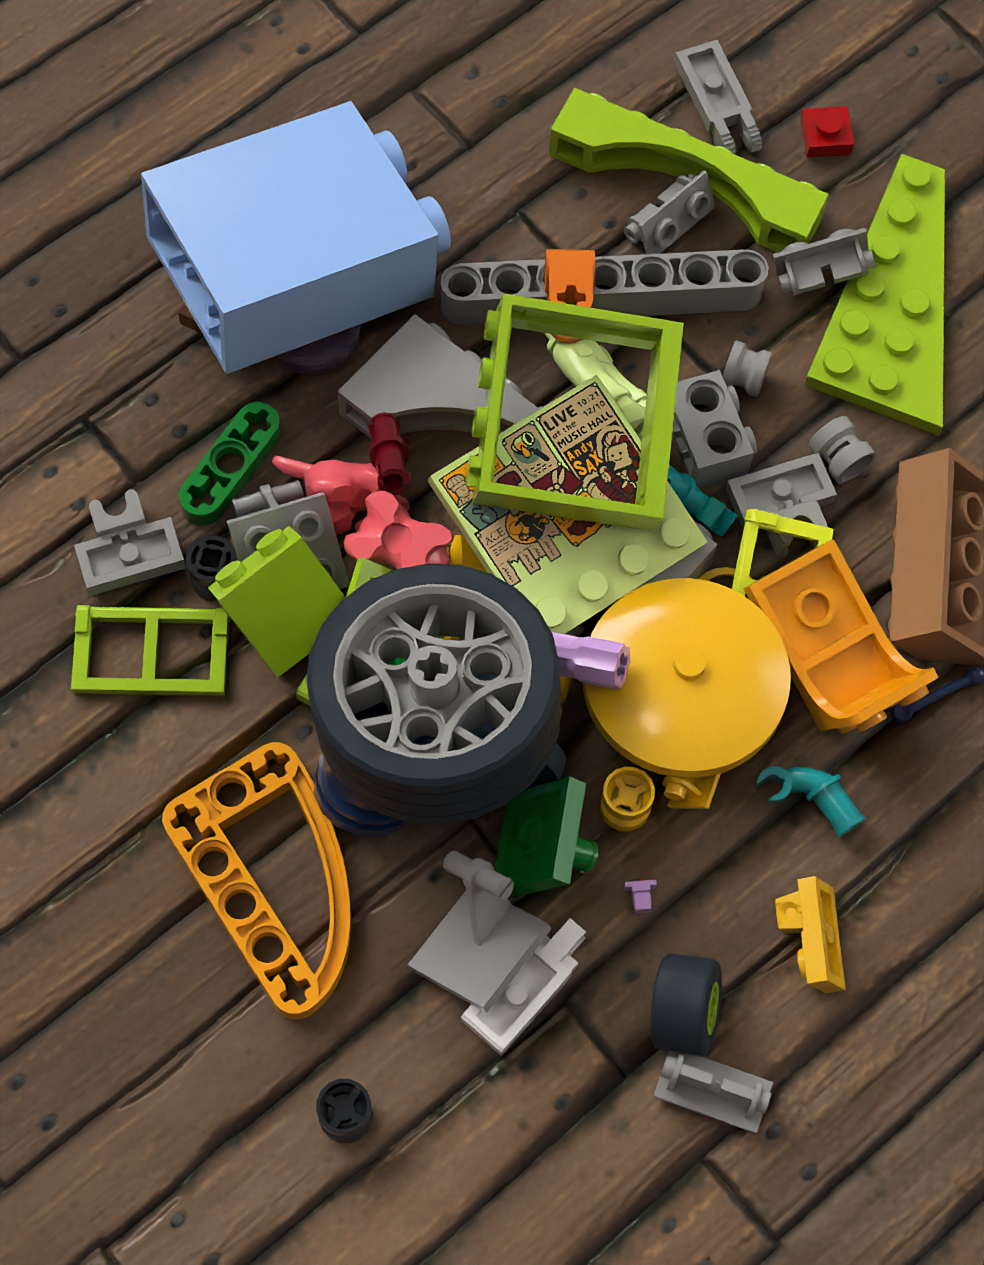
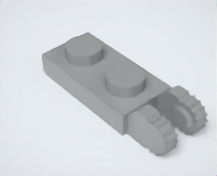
M718 40L675 52L674 64L708 133L712 132L714 145L727 148L736 155L735 143L728 127L738 124L740 137L748 151L751 153L761 150L763 143L759 128H757V124L752 116L753 109Z

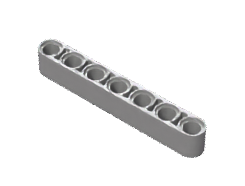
M753 250L595 257V284L592 308L639 316L746 311L753 309L760 303L769 266L766 259ZM545 259L452 265L445 270L441 277L440 308L443 316L448 321L459 325L485 324L488 310L496 311L503 295L501 292L503 290H514L517 292L511 295L547 300V293H545ZM739 278H745V279L750 280L751 282H750V283H746V282H742V281H740V280H738V279H739ZM696 280V281H701V282H703V283H705V284H704V285H696V284H694V283H692V282H690V281ZM654 283L658 285V287H647L643 284ZM606 285L612 289L603 290L595 286ZM458 292H466L470 295L465 297H459L454 294Z

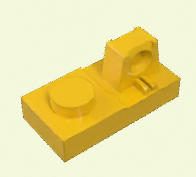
M816 876L797 879L799 891L775 900L778 928L785 933H801L803 948L798 950V966L804 980H807L808 985L824 993L846 990L834 889Z

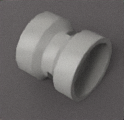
M840 416L824 425L813 435L808 444L814 454L819 452L821 459H825L828 462V472L838 484L849 482L860 475L873 463L877 456L866 441H860L857 438V429L847 416Z

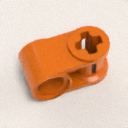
M546 249L545 293H547V301L592 308L595 284V250ZM551 334L553 338L564 343H575L582 340L580 338Z

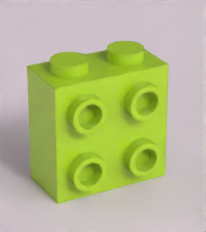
M290 526L283 531L277 529L265 535L257 543V550L242 562L236 560L223 567L215 576L216 582L208 587L277 678L310 653L322 624L337 605L346 598L303 538Z

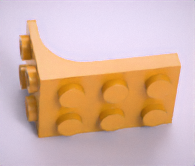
M834 539L825 542L743 588L749 600L764 612L782 638L789 659L791 678L820 731L839 729L841 734L855 728L859 732L864 731L887 718L883 711L884 709L898 703L904 707L929 694L926 685L939 677L934 668L919 669L905 660L895 649L880 626Z

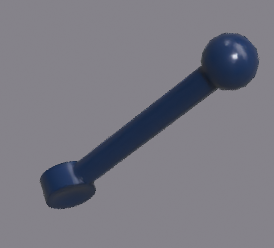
M977 665L971 666L965 676L927 694L916 702L904 707L900 703L894 705L891 712L892 719L899 724H905L910 721L914 712L969 684H982L984 682V669Z

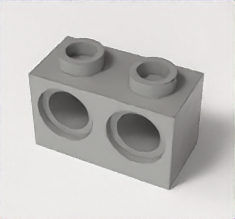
M720 370L678 381L672 438L686 473L695 479L696 487L699 489L748 474L753 455L757 453L754 434L749 426L743 427L738 415L740 404L737 393L732 385L726 386ZM706 405L709 408H711L712 411L701 412L695 409L693 406ZM715 445L723 446L729 450V453H716L710 447Z

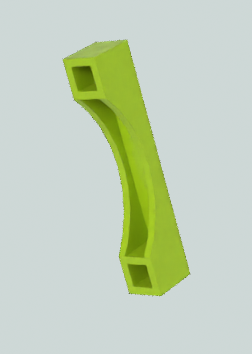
M574 87L550 130L549 156L589 173L609 169H644L664 172L679 177L681 175L688 176L689 174L697 176L703 170L707 171L712 194L736 213L747 226L758 245L777 253L782 252L785 247L793 243L806 242L809 244L823 217L829 194L818 190L814 185L808 182L796 181L775 172L774 169L765 164H756L734 155L730 150L722 146H713L690 136L684 130L672 129L653 121L641 112L630 111L610 103L598 94L587 93Z

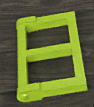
M77 605L71 681L72 693L225 696L229 622L231 618L224 608H140ZM93 622L146 623L142 678L89 677ZM160 623L213 624L210 680L156 679Z

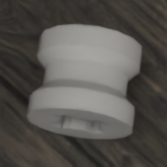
M736 340L723 372L726 386L732 385L733 387L744 388L747 395L757 398L773 352L764 349L755 352L749 350L746 343Z

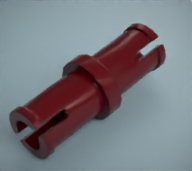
M378 413L371 419L373 424L369 423L368 425L372 438L369 448L370 461L374 468L377 469L379 489L393 495H398L406 491L407 486L405 483L410 484V477L406 468V463L409 459L408 446L405 440L401 438L399 419L392 413Z

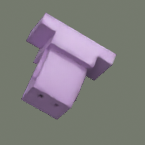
M641 878L640 880L636 879L632 882H625L624 891H631L635 914L651 912L652 901L650 891L651 889H656V880H644Z

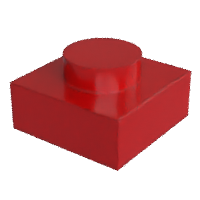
M848 106L802 109L800 123L806 158L852 154L854 139Z

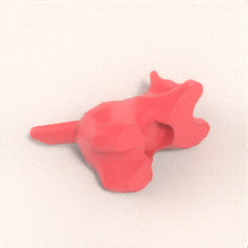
M275 456L272 460L273 465L283 474L304 480L306 497L324 492L336 534H342L350 530L352 519L356 513L363 510L367 511L365 500L368 495L375 491H381L377 483V469L371 463L357 464L327 460L319 461L313 465L282 456ZM399 494L394 495L399 503L408 511L410 509L408 499Z
M375 491L368 495L365 500L367 516L365 519L355 523L356 533L346 535L344 540L346 553L355 560L366 558L380 565L390 564L396 569L428 563L450 564V550L447 546L451 545L453 536L452 531L442 524L425 523L412 519L404 506L399 503L392 493Z

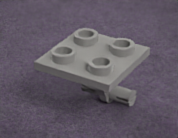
M297 479L296 481L270 488L269 484L259 486L260 492L232 499L237 518L228 520L227 524L239 561L242 562L257 550V543L265 535L277 529L283 531L290 526L303 538L339 589L349 587L348 576L324 492L304 497L300 482Z
M451 851L444 860L443 868L446 872L463 879L466 891L408 963V967L411 971L487 1013L549 933L551 927L545 921L510 903L508 897L514 887V882L511 878L493 871L492 864L482 858L472 860L458 851Z

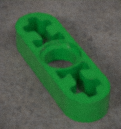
M253 402L241 408L183 483L179 491V501L182 513L189 522L195 525L206 526L218 521L231 505L232 499L238 496L278 443L281 436L280 421L277 411L272 406L263 402ZM263 420L266 421L267 431L258 429L250 438L249 424L259 425ZM248 439L250 440L251 450L245 444ZM227 454H237L244 459L243 467L235 473L220 471L217 468V462L222 456ZM209 476L216 483L213 488L211 487ZM211 489L210 497L212 504L209 506L206 503H202L196 508L193 497L203 498Z

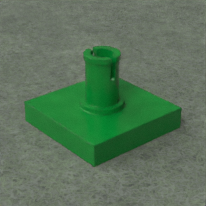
M570 776L525 789L506 804L495 872L511 878L514 882L513 891L508 898L569 885L572 868L577 872L587 873L594 867L598 858L597 844L594 841L578 837L586 789L585 782Z

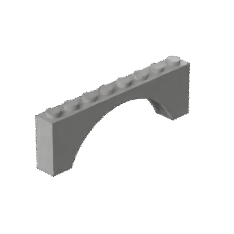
M414 314L338 390L339 414L369 438H371L368 425L369 423L373 424L371 421L372 417L383 412L392 413L399 419L400 434L425 430H456L472 433L476 406L484 407L486 389L478 388V377L482 359L474 352L469 350L464 352L452 343L447 333L437 324H427ZM505 379L499 434L542 408V406L538 408L527 400L519 387L509 379ZM696 523L708 542L642 586L665 579H698L712 565L717 548V543L713 541L708 530ZM612 605L601 611L599 617L601 618Z

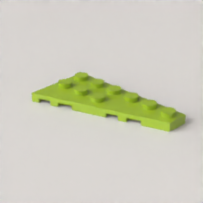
M901 154L867 233L868 250L871 249L875 268L868 269L865 276L847 281L804 384L937 436L940 435L943 428L945 169Z

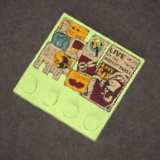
M596 374L499 434L493 482L635 504L642 441ZM479 446L432 474L427 480L487 573L517 588L540 611L550 631L555 633L567 634L618 601L624 595L642 586L708 542L668 481L663 520L653 531L472 504L474 487L466 486V474L470 456L478 457Z

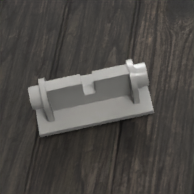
M703 170L697 176L694 174L679 176L675 183L657 197L660 207L658 208L649 203L635 216H631L627 220L624 234L632 243H637L639 240L642 241L646 254L662 253L716 207L707 171Z
M866 227L858 230H838L829 235L827 239L809 244L806 242L793 243L785 247L782 252L773 254L776 275L779 278L782 293L792 292L793 296L825 287L822 270L830 268L834 283H839L865 276L868 269L875 268L871 249L868 250Z
M668 1051L653 1097L757 1134L762 1116L765 1114L770 1101V1090L773 1082L699 1055Z

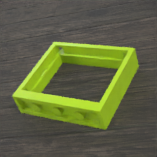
M503 293L496 311L488 310L484 328V340L492 341L490 358H482L478 377V388L486 389L484 407L476 406L472 425V437L480 438L478 457L470 456L466 474V486L474 487L472 504L653 531L664 517L684 323ZM512 328L652 350L635 504L493 482Z

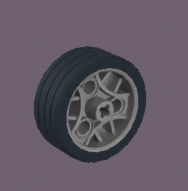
M429 563L395 569L367 581L344 598L322 624L311 648L306 683L320 749L338 781L354 798L380 814L410 823L441 825L476 819L505 806L527 789L550 759L559 735L561 714L560 663L554 637L540 611L517 588L490 573L462 565ZM437 636L459 637L465 640H445L437 638ZM395 658L406 660L402 664L395 666L386 664V662ZM484 673L498 675L497 678L489 681L477 679L478 676ZM383 701L391 713L363 720H357L354 716L355 713ZM487 720L496 727L484 739H480L471 733ZM421 736L435 738L433 742L427 745L412 743Z

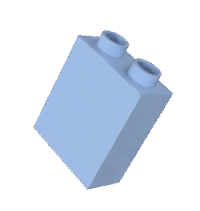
M352 101L141 173L146 237L226 374L434 297L437 255L448 251L451 246L449 226L440 205L431 196L416 200L405 184L407 181L406 163L395 137L387 130L373 135Z

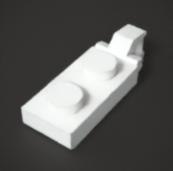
M569 918L552 939L546 935L487 1013L471 1004L461 1016V1021L502 1056L571 978L572 972L578 966V962L571 955L585 940L586 937L584 935L586 931Z

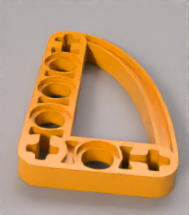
M271 742L261 746L174 798L167 804L163 812L162 822L170 842L276 1010L288 1019L301 1020L312 1015L329 999L343 974L351 937L350 896L340 846L331 821L321 812L314 796V783L296 752L290 746L281 742ZM273 758L279 764L287 761L284 765L286 774L278 778L272 772L260 778L259 782L262 790L256 793L252 780L246 773L253 770L256 780L268 771L267 761ZM228 783H238L246 789L244 801L234 807L224 806L217 800L220 788ZM289 790L292 791L315 840L324 868L329 893L330 927L324 957L315 975L223 833V830ZM186 811L190 817L199 814L195 819V823L203 840L196 845L184 826L175 829L179 825L177 816L182 812ZM211 851L224 853L229 859L226 870L217 876H207L199 870L201 858ZM239 893L250 895L256 902L253 913L244 919H235L226 913L228 900L233 895ZM266 936H273L283 944L281 956L271 963L258 961L253 955L255 943L260 938ZM292 961L297 966L288 968V972L295 985L302 987L307 984L309 986L304 992L306 1002L298 1005L293 999L287 1002L282 1000L287 996V991L279 973L285 970ZM278 974L272 982L267 979L269 976Z

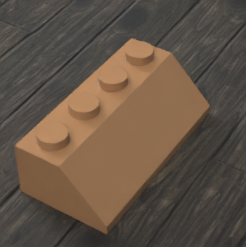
M951 448L900 461L899 477L896 485V527L893 531L895 550L894 568L891 574L892 604L891 617L888 621L889 641L920 660L984 667V472Z

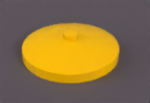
M672 578L646 584L634 589L616 601L604 613L591 634V637L625 643L626 647H630V664L627 670L626 681L620 690L583 683V692L589 714L602 736L622 756L644 769L680 778H700L726 772L738 767L758 753L775 733L788 702L791 681L789 659L782 638L773 623L758 606L726 586L692 578Z

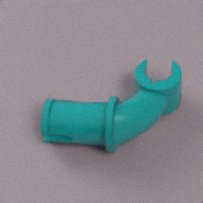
M669 465L667 481L688 513L715 534L723 537L738 514L726 508V505L712 496L709 498L696 487L695 479L690 474L679 473Z
M770 766L760 773L755 788L767 780H775L782 784L781 791L769 798L767 805L783 803L790 793L803 792L808 794L806 796L808 802L815 801L835 829L839 838L866 820L865 816L859 812L839 784V781L842 779L839 774L833 776L824 771L809 767L784 769L778 766Z

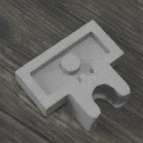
M819 452L727 481L725 488L734 511L738 514L737 518L742 530L745 524L746 509H758L778 514L782 517L828 527L820 507L834 503L837 496ZM766 530L776 555L780 558L786 557L789 550L788 546L791 544L793 536ZM809 541L810 545L815 547L816 542Z
M135 490L126 491L127 507L118 516H111L105 513L99 500H92L89 503L98 538L74 545L89 596L186 568L171 517L146 524L140 500Z

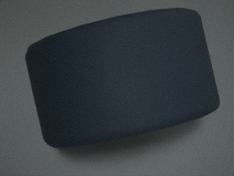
M672 953L666 954L662 959L657 971L651 1002L650 1035L654 1048L699 1056H706L709 1053L716 1036L721 1008L722 971L718 961Z

